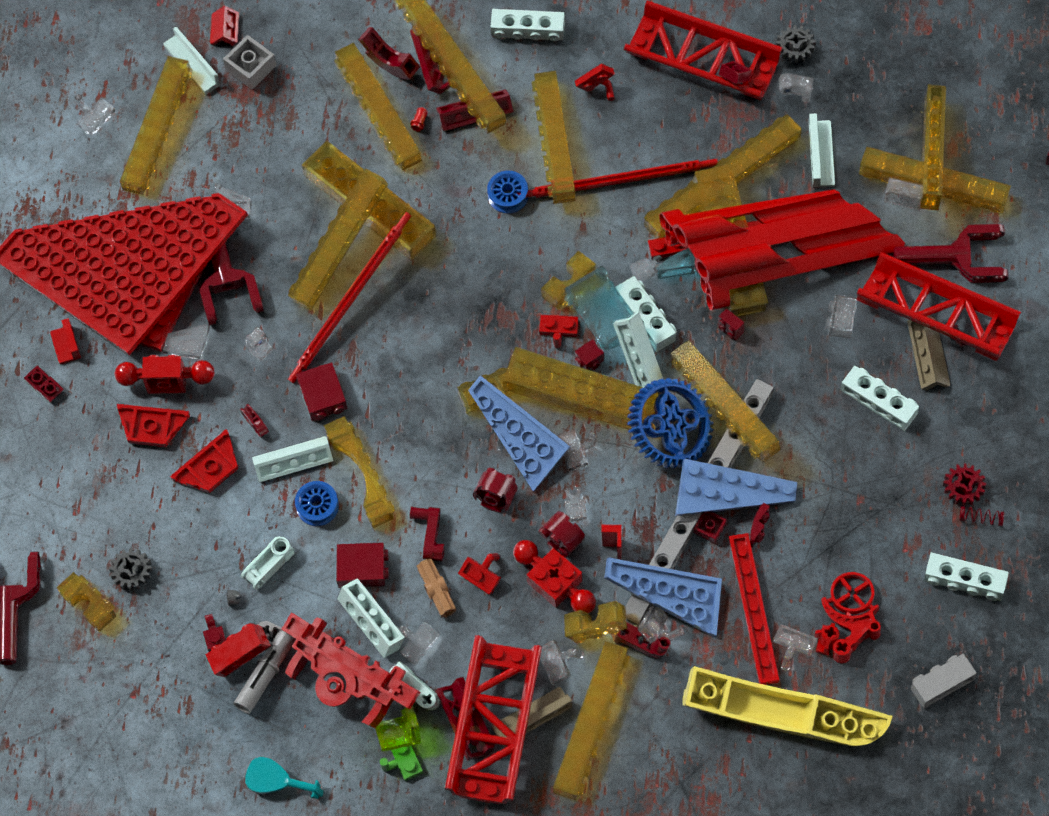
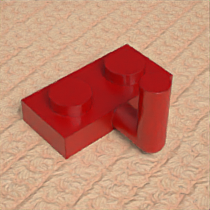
M601 63L575 80L576 87L587 92L601 84L605 86L608 101L615 99L612 83L608 80L615 73L614 69Z
M541 315L539 335H552L554 347L559 348L562 336L577 337L579 318L575 316Z
M498 553L488 554L482 565L471 557H467L458 574L491 595L501 577L488 568L493 561L500 559V555Z

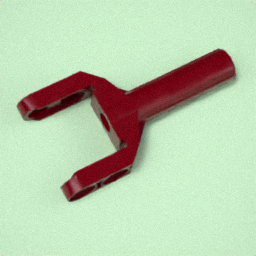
M1001 224L968 225L951 245L894 247L893 257L911 265L952 264L958 269L960 275L970 283L1004 282L1009 279L1008 270L1002 267H971L970 241L996 240L1005 235V227Z
M224 243L211 258L214 270L213 275L206 279L200 288L209 326L215 325L217 320L210 293L217 294L243 287L245 284L247 285L253 310L256 313L264 312L254 275L244 270L232 268L227 247Z
M39 551L30 552L28 556L27 587L23 585L0 586L1 665L16 663L18 607L22 603L29 601L40 590Z

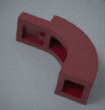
M368 27L358 39L367 50L365 54L379 67L393 76L401 79H411L421 67L411 54L400 53L391 48L373 27Z

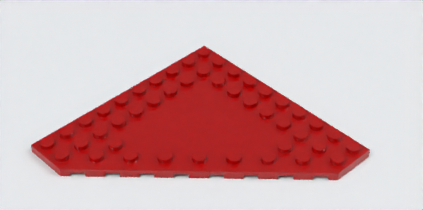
M215 193L209 197L201 198V196L187 198L186 201L160 203L159 206L150 207L148 205L137 207L131 211L120 210L109 212L108 215L87 216L81 220L74 221L70 219L59 221L58 224L53 225L43 224L33 226L31 229H15L0 246V266L130 356L248 216V213L220 193Z

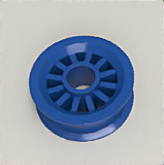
M501 171L490 179L487 186L488 200L495 210L501 213H514L526 205L528 198L525 197L528 192V184L521 174L515 171Z
M322 481L306 483L298 490L295 497V507L298 516L308 525L322 526L328 524L338 513L339 502L337 494L328 483ZM316 501H320V502H321L320 505H318V506H313V503H314V502H316Z

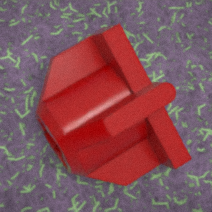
M835 623L827 626L823 625L821 630L815 631L814 640L818 641L817 653L829 655L830 650L833 649L834 642L839 639V630L835 627Z

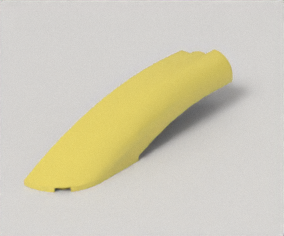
M695 666L690 670L687 687L683 694V706L767 729L848 746H863L874 742L886 732L893 717L820 695L758 684Z

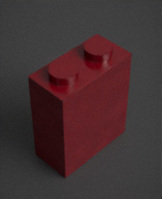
M332 362L296 374L311 421L322 420L328 415L340 414L348 409Z
M384 542L337 544L336 581L338 588H342L357 578L364 587L385 586V579H389L388 567L385 568V561H389V551L385 549Z

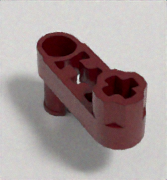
M411 506L410 519L427 520L423 560L432 559V561L442 562L445 544L436 543L441 508L428 507L427 509Z
M628 622L618 623L611 631V636L615 643H624L656 659L662 658L666 654L669 645H671L669 638L661 637L659 639ZM639 637H643L644 643L641 645L638 644ZM650 641L653 642V643L649 646V649H647L646 647L648 646V643H649Z

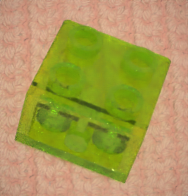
M403 706L404 709L401 710L402 717L381 721L375 728L382 752L421 743L419 724L413 706L411 709Z

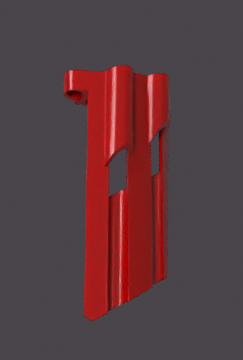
M834 189L686 215L680 209L659 214L660 224L665 229L667 244L669 246L681 244L683 247H688L695 257V267L701 276V288L706 293L707 305L711 311L730 306V289L879 256L881 252L885 254L892 253L894 247L905 245V242L898 234L889 233L881 226V219L859 203L850 204L846 202L840 192ZM752 214L762 224L743 228L727 221V219ZM791 241L793 246L804 255L785 259L778 255L771 246Z

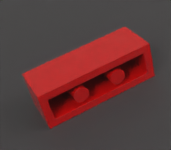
M249 623L243 626L242 630L238 633L228 636L222 644L213 646L211 651L205 655L214 675L226 677L271 645L262 626Z

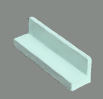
M175 27L173 28L175 36L163 43L164 47L201 91L207 95L220 86L218 75L181 31Z
M817 113L809 114L813 187H834L835 175L831 121H817Z
M634 313L630 318L616 320L613 325L639 393V390L644 388L646 384H651L654 380L663 379L640 313Z
M326 436L252 457L259 482L333 461Z

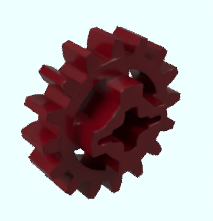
M964 463L963 468L958 464L955 470L950 468L949 474H945V481L943 482V486L946 487L944 493H950L948 499L954 498L955 504L961 501L963 506H965L966 502L973 505L974 499L980 501V495H984V489L986 488V483L983 482L985 476H979L981 470L974 471V465L967 468L966 463ZM977 486V490L973 493V489Z

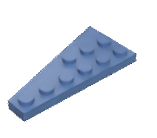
M480 375L468 391L533 492H535L570 449V446Z
M684 459L675 516L734 510L743 507H758L763 502L767 505L793 503L796 497L797 482Z
M614 558L606 560L604 579L704 633L716 637L721 578Z

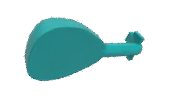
M258 757L252 760L246 771L245 783L247 788L255 793L269 794L280 791L288 786L312 792L311 798L319 799L324 793V790L320 788L321 785L318 780L315 781V784L291 779L277 762L266 757Z

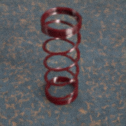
M961 506L959 521H966L970 508L965 517V506ZM970 507V508H971V513H972V522H973V523L975 522V519H976V517H977L978 511L980 510L981 523H982V524L984 523L985 518H986V515H987V512L989 511L990 525L993 524L994 519H995V516H996V514H997V512H998V517H999V524H998V526H1003V522H1004V511H1003V512L1001 511L1000 514H999V511H996V512H995V515H994V517H993L992 523H991V512H990V510L988 509V510L986 511V513H985V516H984V519H983V522H982V511H981V509L979 508V509L977 510L976 515H975V518H974V520H973V510H972V507Z

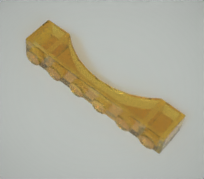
M344 416L324 425L325 433L333 449L351 458L364 475L366 497L363 507L372 528L393 520L394 506L391 501L387 502L385 498L387 495L383 484L379 486L377 482L379 479L375 469L371 470L369 466L371 463L367 453L363 454L361 450L363 448L362 442L359 437L355 438L353 434L355 428L352 422H347Z

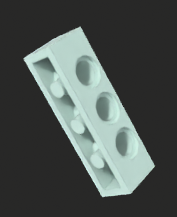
M492 9L491 37L499 39L563 40L564 12Z
M633 276L615 287V296L630 316L637 312L640 313L650 343L655 351L658 352L676 341L677 331L672 323L669 324L666 320L664 311L657 308L653 296L646 293L642 281H638ZM635 297L641 298L640 300H637V301H636V300H633V298H635ZM649 311L651 314L645 315L643 312ZM657 325L661 326L660 329H655L653 327Z
M854 366L841 383L842 392L904 431L918 414L919 406L913 399H907L902 396L897 389H891L881 379L872 377L863 368ZM861 385H867L869 388L864 389ZM877 395H883L885 398L879 399ZM899 405L901 408L895 409L892 406Z
M931 552L924 581L933 586L942 585L953 591L962 590L972 596L981 595L992 601H1002L1009 572ZM949 571L951 575L945 576L941 572ZM961 576H968L971 580L964 581ZM981 581H988L990 585L984 586L981 584Z
M357 578L344 585L337 598L383 658L398 651L405 637Z

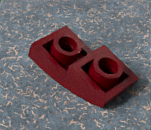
M38 365L24 377V380L50 403L64 390Z
M764 502L753 520L750 534L751 547H754L756 543H761L766 535L764 533L765 525L763 524H766L770 518V506Z

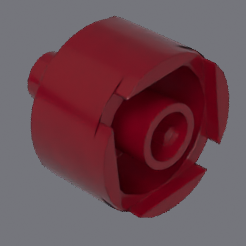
M487 468L478 481L473 497L475 500L478 498L482 501L480 505L488 510L501 512L502 509H505V511H508L518 490L515 483L516 478L509 474L504 475L494 468Z
M557 511L538 530V533L548 541L547 546L550 549L558 550L562 556L567 558L584 540L585 534L576 523L572 524L568 521L570 519L569 516L561 511Z

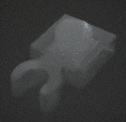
M657 255L650 262L648 258H644L630 264V269L638 281H644L654 277L655 270L663 271L665 263L661 265L656 264L661 261V256Z
M576 487L575 495H571L569 488H567L566 498L570 500L565 501L566 515L570 517L568 521L587 520L584 499H579L580 488Z

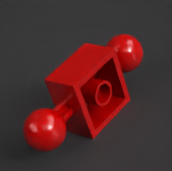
M150 355L149 357H143L142 368H137L130 362H123L116 367L114 372L116 381L122 386H131L137 380L142 379L148 394L186 393V378H192L195 383L204 385L211 382L215 374L212 364L208 361L200 360L195 362L192 367H185L181 356L177 355L165 357Z
M522 540L515 545L513 549L515 560L522 565L531 564L533 566L526 574L527 584L555 608L568 596L571 599L572 609L576 613L586 615L594 610L596 606L594 594L589 590H578L576 588L583 581L582 572L557 550L552 548L541 558L538 556L537 546L532 541Z

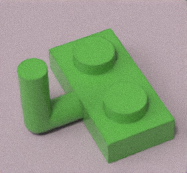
M407 736L388 744L394 760L390 762L386 758L380 760V765L384 772L399 767L405 781L423 774V770Z

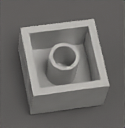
M249 35L223 58L226 71L252 90L277 66L274 54Z

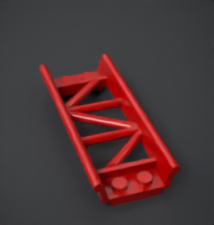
M647 0L643 18L630 44H625L624 51L639 58L656 61L738 90L744 95L762 100L777 69L782 47ZM664 23L689 31L677 58H675L663 26ZM696 34L716 40L685 58ZM658 35H660L668 58L651 52ZM721 46L709 72L689 66V64ZM729 47L735 61L744 65L738 48L756 54L750 66L752 70L750 80L743 84H733L730 80H725L716 75Z
M883 252L880 253L875 269L863 289H858L856 299L875 309L879 307L976 348L975 352L995 361L999 359L1021 314L1018 310ZM897 277L923 288L911 309L907 305ZM891 286L899 304L885 299ZM930 291L949 299L919 311ZM956 305L946 325L926 317ZM963 308H966L978 339L953 328ZM975 311L992 318L985 332Z
M475 636L445 784V790L450 791L452 795L494 804H507L508 801H513L542 650L541 646L534 645L531 650L487 643L482 636ZM482 667L506 670L478 685ZM517 673L526 674L521 700L481 694ZM481 702L519 709L515 733ZM474 707L506 737L469 731ZM467 740L507 746L475 765L462 769ZM511 754L507 776L479 772Z

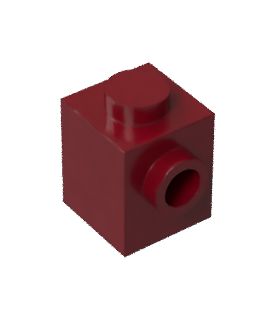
M594 339L574 351L575 364L586 373L597 369L605 361L604 352Z

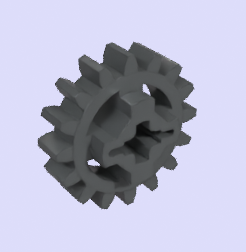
M796 25L793 26V29L787 26L786 31L781 30V34L777 36L776 45L782 47V59L788 57V62H791L792 59H795V63H798V59L804 62L805 57L810 58L811 53L815 51L816 40H814V34H810V29L804 31L803 26L800 29Z
M132 548L127 553L123 549L122 555L116 553L117 559L111 560L113 566L109 567L110 577L114 580L115 585L118 586L120 584L123 590L128 586L130 591H132L133 586L140 589V583L146 585L145 578L150 579L151 576L148 572L153 571L152 567L149 566L152 563L150 559H147L146 553L141 554L140 549L133 552ZM129 564L133 569V574L129 571Z

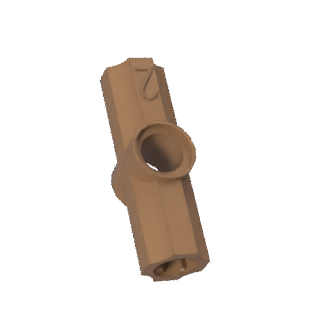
M432 559L421 561L417 565V569L424 581V587L430 600H433L441 618L451 616L456 612V607L448 593L449 590L443 577H440Z

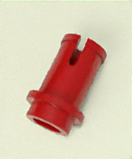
M417 108L416 115L410 122L411 129L416 132L424 129V121L428 115V111L425 108Z

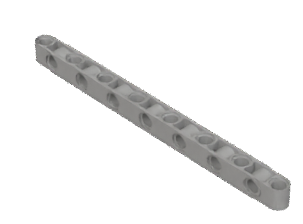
M756 379L708 464L727 468L732 467L772 397L775 389L774 386ZM755 404L758 407L751 408L749 405ZM738 435L740 438L733 439L731 436ZM703 512L677 516L649 565L660 567L658 563L666 562L667 565L662 568L673 569L692 537L693 529ZM678 530H684L686 533L680 535L676 532ZM632 594L622 612V617L640 626L653 604Z

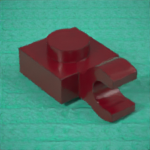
M212 614L205 616L208 630L203 631L208 652L211 651L213 646L226 641L222 626L216 627Z

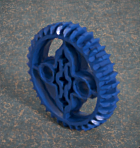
M670 378L654 380L651 384L648 383L644 388H641L639 393L635 394V399L631 401L633 406L629 407L628 410L631 413L627 416L631 421L627 425L632 427L628 432L633 433L634 436L630 440H636L637 443H635L634 447L639 446L641 448L639 453L644 452V458L646 459L650 457V463L656 462L657 466L663 465L664 468H681L684 459L696 461L702 457V454L707 450L706 447L710 445L709 440L712 439V436L709 433H712L714 430L710 426L714 422L710 421L709 418L713 414H708L707 411L710 407H705L704 405L707 400H701L702 394L697 395V389L695 388L691 390V384L685 385L684 381L678 382L677 379L671 380ZM668 391L675 392L685 398L693 409L680 410L677 398ZM658 392V397L654 402L655 414L647 416L642 423V411L646 400ZM651 423L655 425V430L652 428ZM699 424V434L695 446L689 452L683 454V450L687 445L686 432L695 430ZM647 437H661L664 449L673 456L666 455L657 450Z

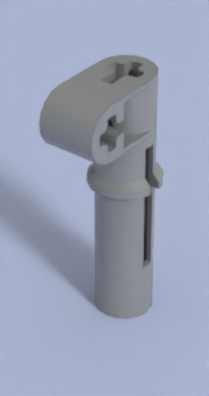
M268 621L260 622L258 625L262 626L271 646L267 648L263 657L257 660L258 665L233 703L239 710L247 714L252 712L274 675L279 673L280 665L296 638L281 630V627Z

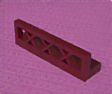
M433 22L424 30L414 27L410 30L427 88L431 92L442 94L455 84V80L438 26ZM433 31L434 34L430 41L428 34ZM435 44L438 46L436 56L433 53ZM440 59L443 62L441 71L438 69ZM446 74V75H447V78H448V82H446V83L443 85V82H442V81H443L444 75Z
M506 89L436 108L443 131L514 112L510 95Z
M464 677L456 678L452 685L440 687L436 690L455 734L459 718L454 716L452 710L454 708L460 712L466 684ZM445 692H451L454 698L453 702L445 697ZM474 707L469 731L489 734L480 712ZM467 740L464 755L467 761L488 756L495 748V744ZM469 743L476 746L478 752L471 754L468 747Z

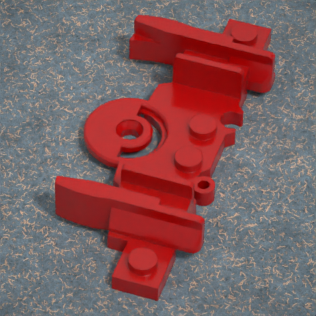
M291 612L281 630L296 638L292 647L297 652L290 660L285 671L288 676L296 680L297 675L309 660L311 661V669L319 674L315 685L316 695L325 705L331 707L343 705L352 695L359 699L367 696L375 700V705L361 721L372 728H376L381 723L393 700L411 709L420 692L402 681L406 674L405 670L394 666L389 673L380 667L378 661L369 666L368 660L370 656H361L345 646L346 641L342 637L338 636L334 639L322 632L327 625L326 621L317 617L311 625ZM331 673L342 674L346 680V693L343 692L345 684L341 678L333 676L327 681L324 678ZM333 682L337 684V687L335 689H331V684Z

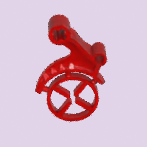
M847 572L838 576L831 586V598L826 599V597H823L821 599L822 606L828 617L837 625L851 632L848 637L836 640L833 644V658L838 663L848 662L851 653L868 637L872 640H877L880 637L881 625L874 617L880 606L878 604L872 605L874 586L870 579L861 573ZM847 578H857L864 581V583L855 588V594L853 595V599L860 608L850 609L840 605L850 599L852 588L845 580ZM840 582L849 593L836 600L834 589ZM869 587L871 597L864 604L857 594ZM829 603H833V605H834L839 611L845 613L846 615L841 614V613L835 611V610L829 605ZM868 608L870 609L868 612H866V613H864V614L856 615V616H851V615L863 613V612L866 611Z

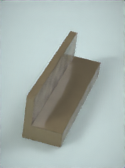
M926 316V317H929V318H931V319H933V320H936L935 317ZM908 320L907 323L921 389L927 391L936 385L949 387L950 381L939 332Z
M561 687L531 702L526 733L572 708V700L568 694L565 695ZM519 710L501 720L514 733ZM492 725L496 736L506 737L498 728Z

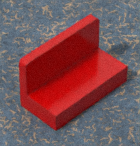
M223 6L212 13L210 44L215 45L221 40L231 45L237 43L238 11Z
M69 318L61 320L62 328L50 331L59 364L81 358Z
M602 525V546L617 547V559L619 560L622 557V525Z

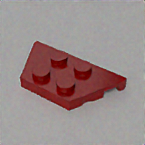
M117 404L125 435L130 444L167 447L190 417L189 411Z
M225 429L170 476L171 480L211 493L238 470L228 430Z

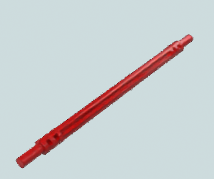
M717 159L695 160L539 186L528 190L525 198L534 196L539 198L700 171L702 168L718 166Z
M405 212L397 225L393 226L298 360V365L287 379L289 382L294 384L297 379L296 374L304 369L306 370L403 233L402 229L412 217L409 213Z

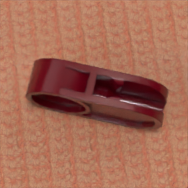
M246 404L244 409L240 408L243 417L259 437L262 438L269 433L267 426L249 404Z

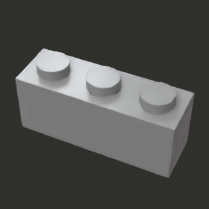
M964 654L960 656L954 655L947 660L946 664L942 666L940 664L936 665L930 670V673L926 675L920 674L915 677L911 690L922 707L926 708L974 681L977 673Z

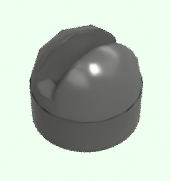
M227 590L228 606L240 603L241 599H236V597L241 596L238 591Z

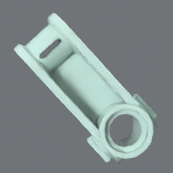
M275 537L243 570L241 577L247 579L255 590L259 589L295 554L294 548L286 538ZM279 547H286L282 552L277 551Z
M399 661L395 666L406 671L402 681L420 692L416 702L428 710L437 709L440 705L437 693L419 679L411 669ZM428 697H431V698H430L431 701H432L431 704L428 703V700H427Z

